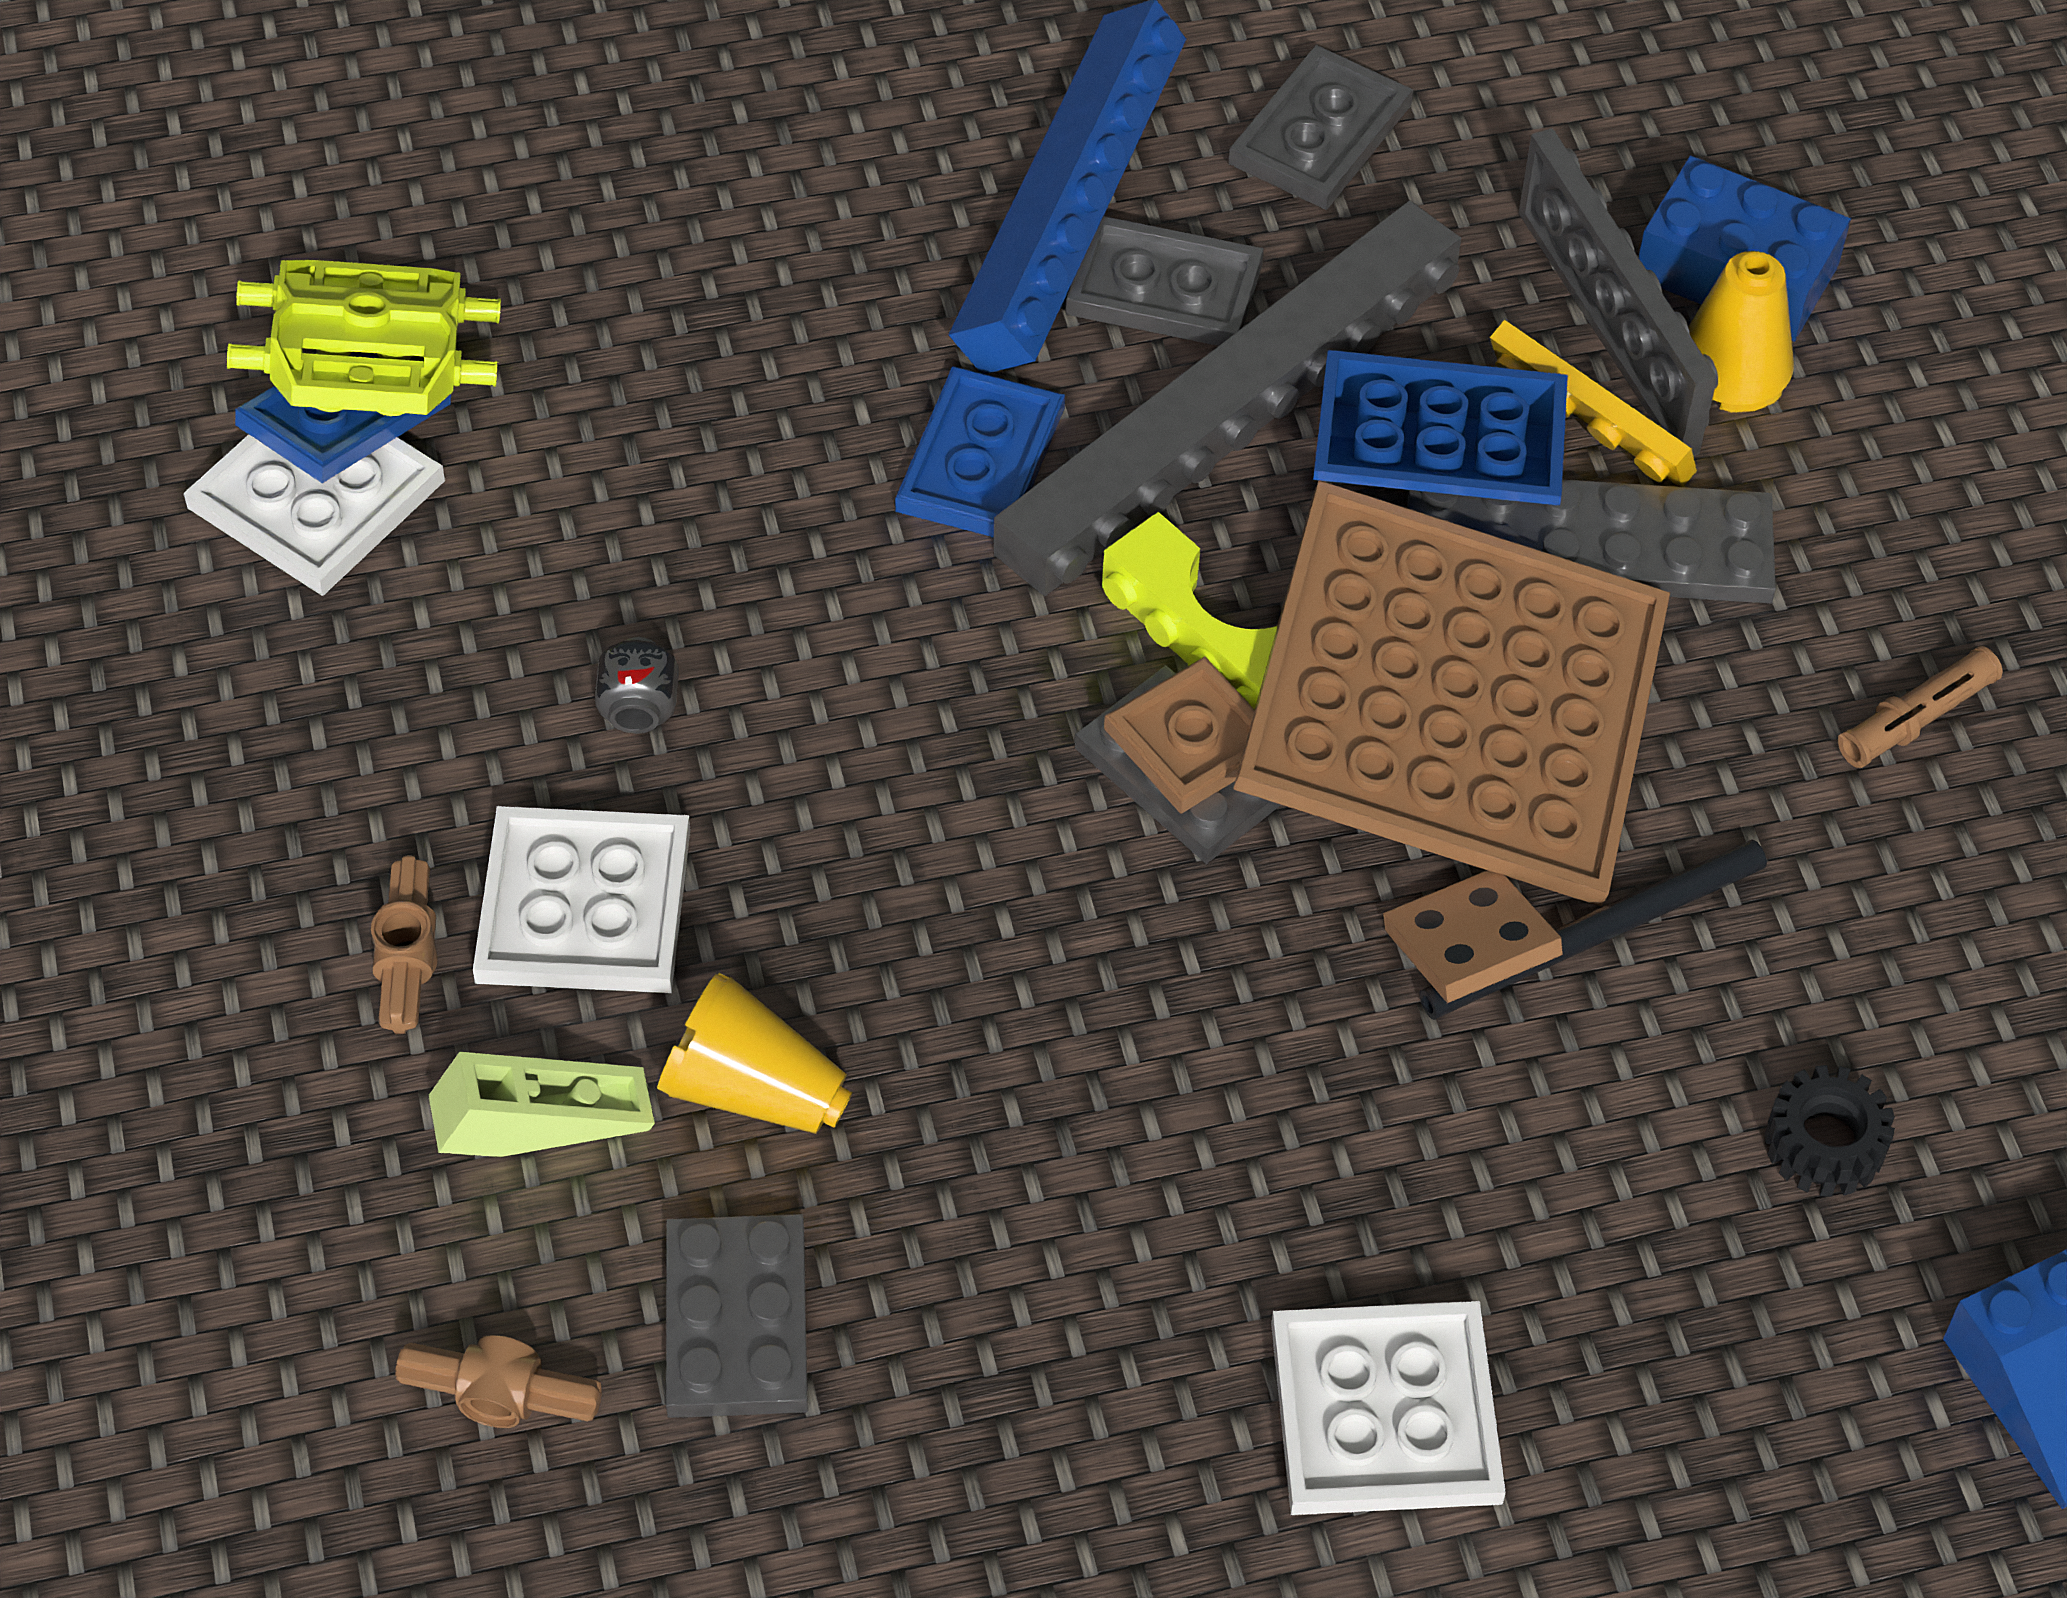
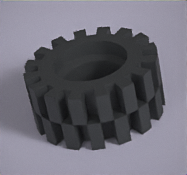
M1827 1065L1815 1066L1812 1078L1809 1077L1805 1069L1795 1073L1792 1084L1786 1080L1780 1088L1778 1096L1775 1098L1765 1132V1144H1771L1768 1156L1772 1164L1783 1160L1779 1174L1786 1181L1795 1173L1800 1175L1801 1178L1797 1188L1805 1192H1809L1812 1182L1821 1184L1820 1196L1832 1197L1837 1184L1840 1185L1843 1196L1854 1193L1858 1182L1865 1188L1873 1181L1875 1173L1880 1172L1892 1142L1895 1128L1891 1126L1895 1117L1892 1107L1883 1109L1887 1096L1881 1088L1870 1095L1868 1090L1872 1080L1861 1074L1856 1083L1847 1080L1851 1070L1849 1068L1839 1066L1836 1076L1829 1077ZM1814 1115L1835 1117L1846 1123L1853 1130L1855 1140L1850 1145L1844 1147L1822 1144L1807 1133L1804 1122Z

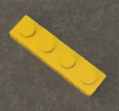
M1506 320L1490 336L1497 358L1495 362L1496 367L1568 375L1566 418L1573 413L1589 424L1587 426L1588 431L1601 444L1612 450H1615L1619 445L1634 455V463L1653 480L1662 482L1664 478H1667L1678 487H1684L1696 473L1697 469L1691 447Z

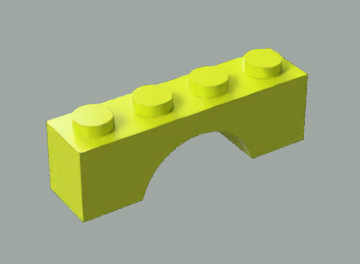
M1157 512L1104 550L1102 588L1108 599L1117 608L1127 609L1145 625L1147 632L1157 644L1172 649L1188 666L1206 657L1255 710L1277 626L1265 629H1244L1225 624L1207 613L1193 594L1198 580L1200 548L1162 514Z

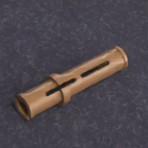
M1978 646L1967 656L1931 676L1927 681L1900 698L1892 696L1880 702L1876 707L1875 714L1838 736V745L1843 757L1852 766L1862 768L1868 765L1872 759L1883 754L1893 746H1906L1920 736L1921 728L1954 709L1987 685L2001 679L2003 671L1998 657L1989 648ZM1955 682V688L1935 701L1933 700V695ZM1922 704L1924 708L1919 709L1918 705ZM1904 714H1909L1907 719L1885 731V726Z

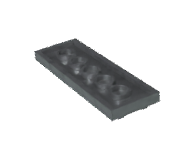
M1553 128L1532 134L1519 208L1520 217L1651 420L1691 447L1693 456L1698 455L1705 428L1709 424V411L1714 390L1718 386V373L1714 362L1707 354L1701 353L1690 336L1685 318L1681 313L1673 311L1662 294L1657 276L1652 270H1646L1634 252V246L1628 232L1625 229H1619L1608 213L1602 193L1597 188H1592L1581 172L1575 152L1571 148H1565Z
M1562 480V497L1560 506L1408 490L1407 509L1670 592V597L1772 604L1776 586L1772 493Z

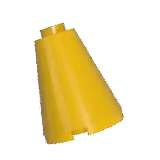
M1758 251L1742 252L1733 256L1728 261L1688 326L1691 338L1701 353L1707 354L1712 359L1718 373V386L1714 390L1712 400L1721 402L1719 409L1728 412L1757 411L1774 404L1782 396L1783 389L1790 382L1794 369L1785 270L1782 264L1769 254Z
M721 973L715 974L685 1023L687 1029L679 1046L674 1045L660 1076L657 1089L668 1094L669 1097L817 1134L823 1123L835 1128L853 1093L842 1087L847 1074L732 977L729 978Z

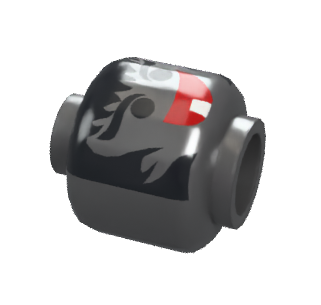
M643 637L629 638L610 646L601 654L597 669L595 704L599 713L611 722V725L616 729L633 734L652 731L658 725L666 722L673 715L677 701L679 667L675 657L663 646L657 645L654 641Z

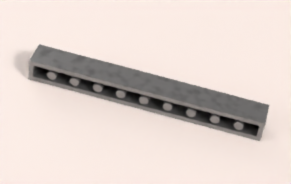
M1409 200L994 517V556L1044 597L1063 582L1066 584L1073 582L1082 574L1087 564L1106 548L1128 534L1131 529L1149 515L1153 516L1157 512H1163L1176 494L1190 483H1199L1204 480L1217 462L1231 451H1239L1245 448L1252 441L1258 430L1274 418L1280 419L1286 416L1293 409L1298 399L1312 388L1324 386L1328 350L1365 354L1373 347L1380 335L1394 324H1403L1408 321L1418 306L1434 293L1441 294L1453 284L1459 273L1458 258L1461 237Z

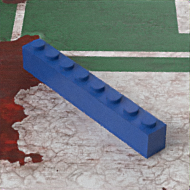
M1149 0L1103 16L948 334L981 374H988L1036 361L1186 41L1177 24L1168 16L1157 0Z

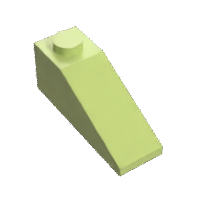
M459 1052L429 1094L438 1153L503 1157L649 1131L655 1124L643 1067Z

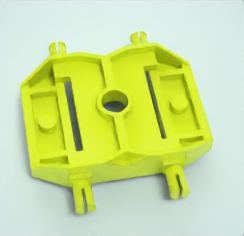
M281 260L279 275H275L274 284L242 282L238 280L237 306L273 307L276 313L273 316L271 338L266 337L265 346L228 343L227 369L264 370V373L270 374V381L291 406L315 407L325 412H337L346 409L377 411L386 416H399L404 413L427 415L453 392L454 386H460V383L492 385L496 387L497 361L461 360V351L456 350L458 323H464V320L500 323L501 298L465 297L466 288H460V273L454 271L321 260ZM302 349H316L318 354L302 353ZM352 352L377 353L379 358L352 357L349 355ZM413 356H424V361H412L410 359Z

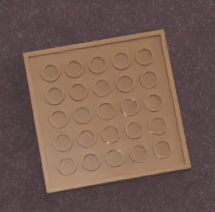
M1319 480L1312 496L1233 789L1602 906L1610 891L1670 592Z

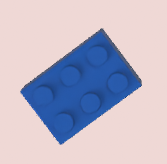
M1690 155L1644 230L1639 259L1646 270H1652L1655 273L1662 289L1702 305L1728 261L1733 256L1746 251H1758L1773 256L1782 264L1786 273L1791 338L1795 342L1839 266L1851 218Z

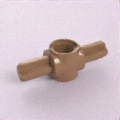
M411 855L403 856L402 860L392 864L388 903L378 910L371 923V933L374 942L372 971L374 976L382 982L378 1022L383 1029L393 1030L394 1034H406L407 1030L416 1028L418 1025L421 985L430 980L438 962L435 946L436 914L427 906L430 867L426 861L416 860L415 856ZM413 941L412 944L407 946H396L401 942Z
M483 1337L479 1340L478 1345L470 1344L465 1353L409 1343L401 1349L397 1359L396 1379L401 1384L455 1394L456 1405L466 1417L490 1427H515L519 1424L520 1419L527 1420L532 1411L590 1421L597 1414L601 1403L602 1385L597 1380L543 1370L541 1359L534 1349L523 1342L509 1337Z

